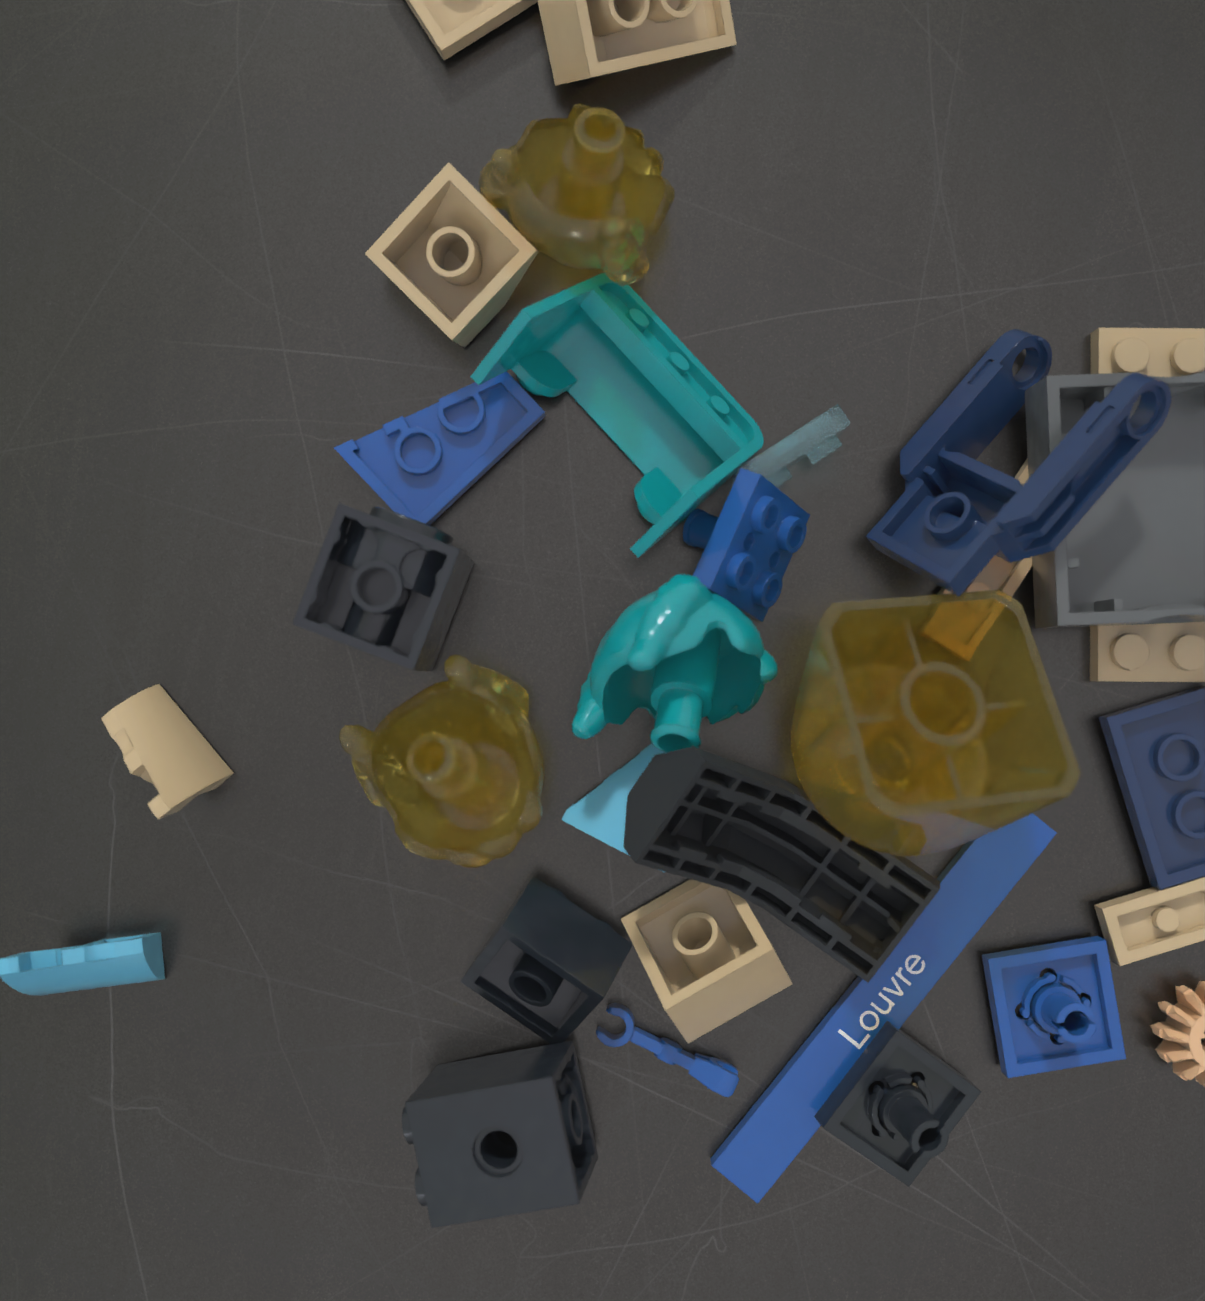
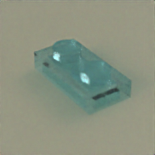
M837 404L737 468L731 478L735 482L740 468L761 474L779 488L793 478L788 468L808 457L812 465L843 446L838 436L851 423L839 404Z

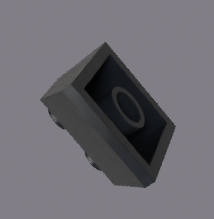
M533 876L460 982L550 1044L561 1043L569 1037L605 998L633 944L616 933L609 924L597 920L568 900L561 891L546 885Z

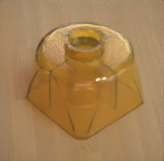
M1001 590L963 592L959 597L951 593L832 603L819 621L802 676L791 722L790 742L794 765L804 792L817 811L840 833L866 848L884 854L916 856L936 853L982 837L1071 794L1081 773L1023 606L1014 598Z

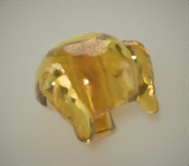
M583 103L575 104L568 118L556 117L532 120L526 126L517 144L512 145L508 150L505 148L496 150L491 157V161L482 168L478 180L480 194L495 209L505 210L512 226L536 250L565 267L592 271L603 270L611 281L622 286L642 280L649 269L646 257L647 247L661 229L675 198V190L671 183L661 176L664 169L663 155L653 147L644 148V133L639 129L624 126L621 118L608 109L592 108Z
M457 654L449 656L445 661L444 671L448 680L430 685L390 711L375 731L368 730L361 725H345L340 730L339 739L344 751L352 757L351 763L356 779L363 787L367 798L376 806L386 807L393 820L395 833L410 852L433 860H449L454 865L479 868L487 865L493 859L503 858L510 854L518 845L523 833L529 832L538 826L543 816L540 798L545 783L546 769L539 741L528 721L529 697L527 691L507 676L495 670L472 664L467 658Z

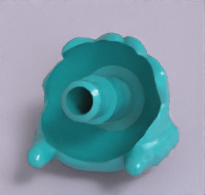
M677 574L667 583L660 586L658 590L649 593L628 606L605 633L595 653L587 680L581 686L580 698L577 704L578 711L572 722V732L574 736L580 739H589L599 733L607 723L622 725L635 709L642 708L646 709L655 721L654 729L650 734V740L656 748L663 752H671L692 746L699 748L701 745L699 737L701 719L707 716L710 725L730 718L738 711L740 714L750 711L759 701L765 684L776 678L778 665L774 657L764 649V644L757 627L739 608L727 599L710 592L697 576Z

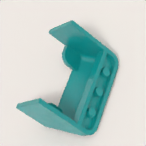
M607 273L598 274L523 308L470 376L478 385H481L511 369L517 375L520 384L534 395L556 397L567 391L644 474L634 487L638 510L647 521L654 524L630 548L638 558L685 520L757 453L764 444L761 429L745 409L626 282Z

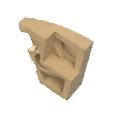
M160 684L146 688L112 708L101 718L111 738L120 747L123 753V760L130 773L152 783L158 790L159 794L148 803L150 810L158 819L180 811L196 796L218 788L234 774Z

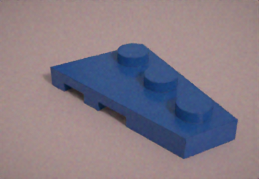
M506 371L481 385L474 382L440 398L439 402L405 418L401 416L384 424L383 428L356 441L351 439L334 447V449L394 512L430 526L533 429L546 414Z

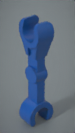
M611 1003L607 1006L606 1011L621 1017L626 1023V1028L620 1034H612L598 1026L596 1035L603 1044L609 1047H619L630 1041L653 1052L658 1059L670 1065L677 1064L689 1070L688 1074L715 1093L724 1097H730L734 1093L739 1077L737 1068L718 1058L699 1053L693 1055L683 1050L679 1044L664 1037L660 1039L636 1027L632 1012L623 1004Z

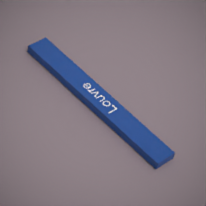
M1005 794L938 876L937 880L940 881V890L869 983L859 976L853 981L710 1158L711 1166L758 1204L821 1125L814 1117L886 1021H889L898 1029L903 1025L1055 837L1057 832L1014 797Z

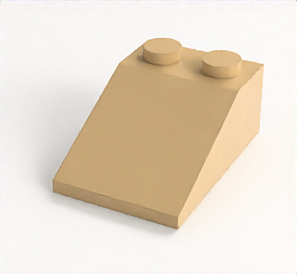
M537 0L555 86L737 45L730 0Z

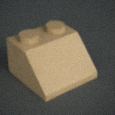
M448 162L368 249L365 255L452 341L465 348L505 306L538 254V251Z
M690 879L621 918L666 1013L687 1043L696 1040L793 984L746 900L729 890Z

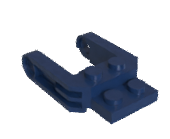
M1019 329L1007 331L997 339L900 451V474L905 479V492L866 537L876 550L958 597L995 555L1011 563L1052 552L1161 428L1171 405L1169 386L1162 380L1139 372L1124 377L1101 403L1095 402L1022 486L1018 479L976 460L1025 404V390L1047 376L1052 363V349L1046 339ZM1026 349L1024 363L1019 372L1013 376L1012 368L1018 354ZM1141 395L1139 405L1134 414L1132 415V417L1130 418L1132 407L1137 398Z

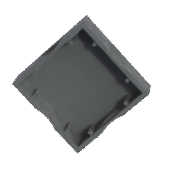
M1205 371L1177 377L1151 376L1164 381L1169 386L1171 392V405L1163 425L1058 547L1052 552L1032 557L1035 629L1205 622ZM1136 372L1045 376L1025 390L1028 477L1036 471L1095 402L1101 403L1124 377ZM1141 395L1137 398L1132 407L1130 418L1132 417V415L1134 414L1139 405Z

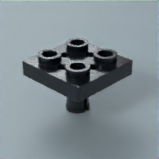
M886 1021L814 1117L826 1131L909 1187L929 1160L945 1150L949 1134L980 1095L981 1091L962 1074L889 1021ZM914 1072H917L912 1079L910 1075ZM874 1081H880V1086L878 1084L875 1085L872 1089L873 1092H869V1086Z

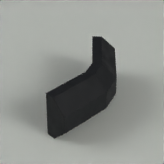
M694 746L654 755L627 795L623 847L634 863L731 891L769 912L867 983H869L940 890V881L826 802L786 780Z

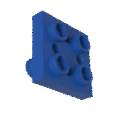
M740 468L719 517L711 515L704 510L696 509L688 516L683 528L684 542L690 546L704 549L693 576H697L710 592L727 599L746 616L763 622L769 607L773 606L780 596L783 583L782 578L793 553L798 551L804 542L807 531L806 524L810 514L761 474Z
M1093 936L982 955L1001 1072L1007 1078L1126 1059L1105 939L1100 936ZM1043 969H1052L1053 974L1047 972L1044 974V976L1040 977V973ZM1086 993L1087 998L1082 997L1080 999L1077 994ZM1019 1003H1022L1019 1011L1023 1017H1017L1015 1014L1016 1006ZM1050 1033L1055 1034L1054 1039L1057 1042L1050 1040Z

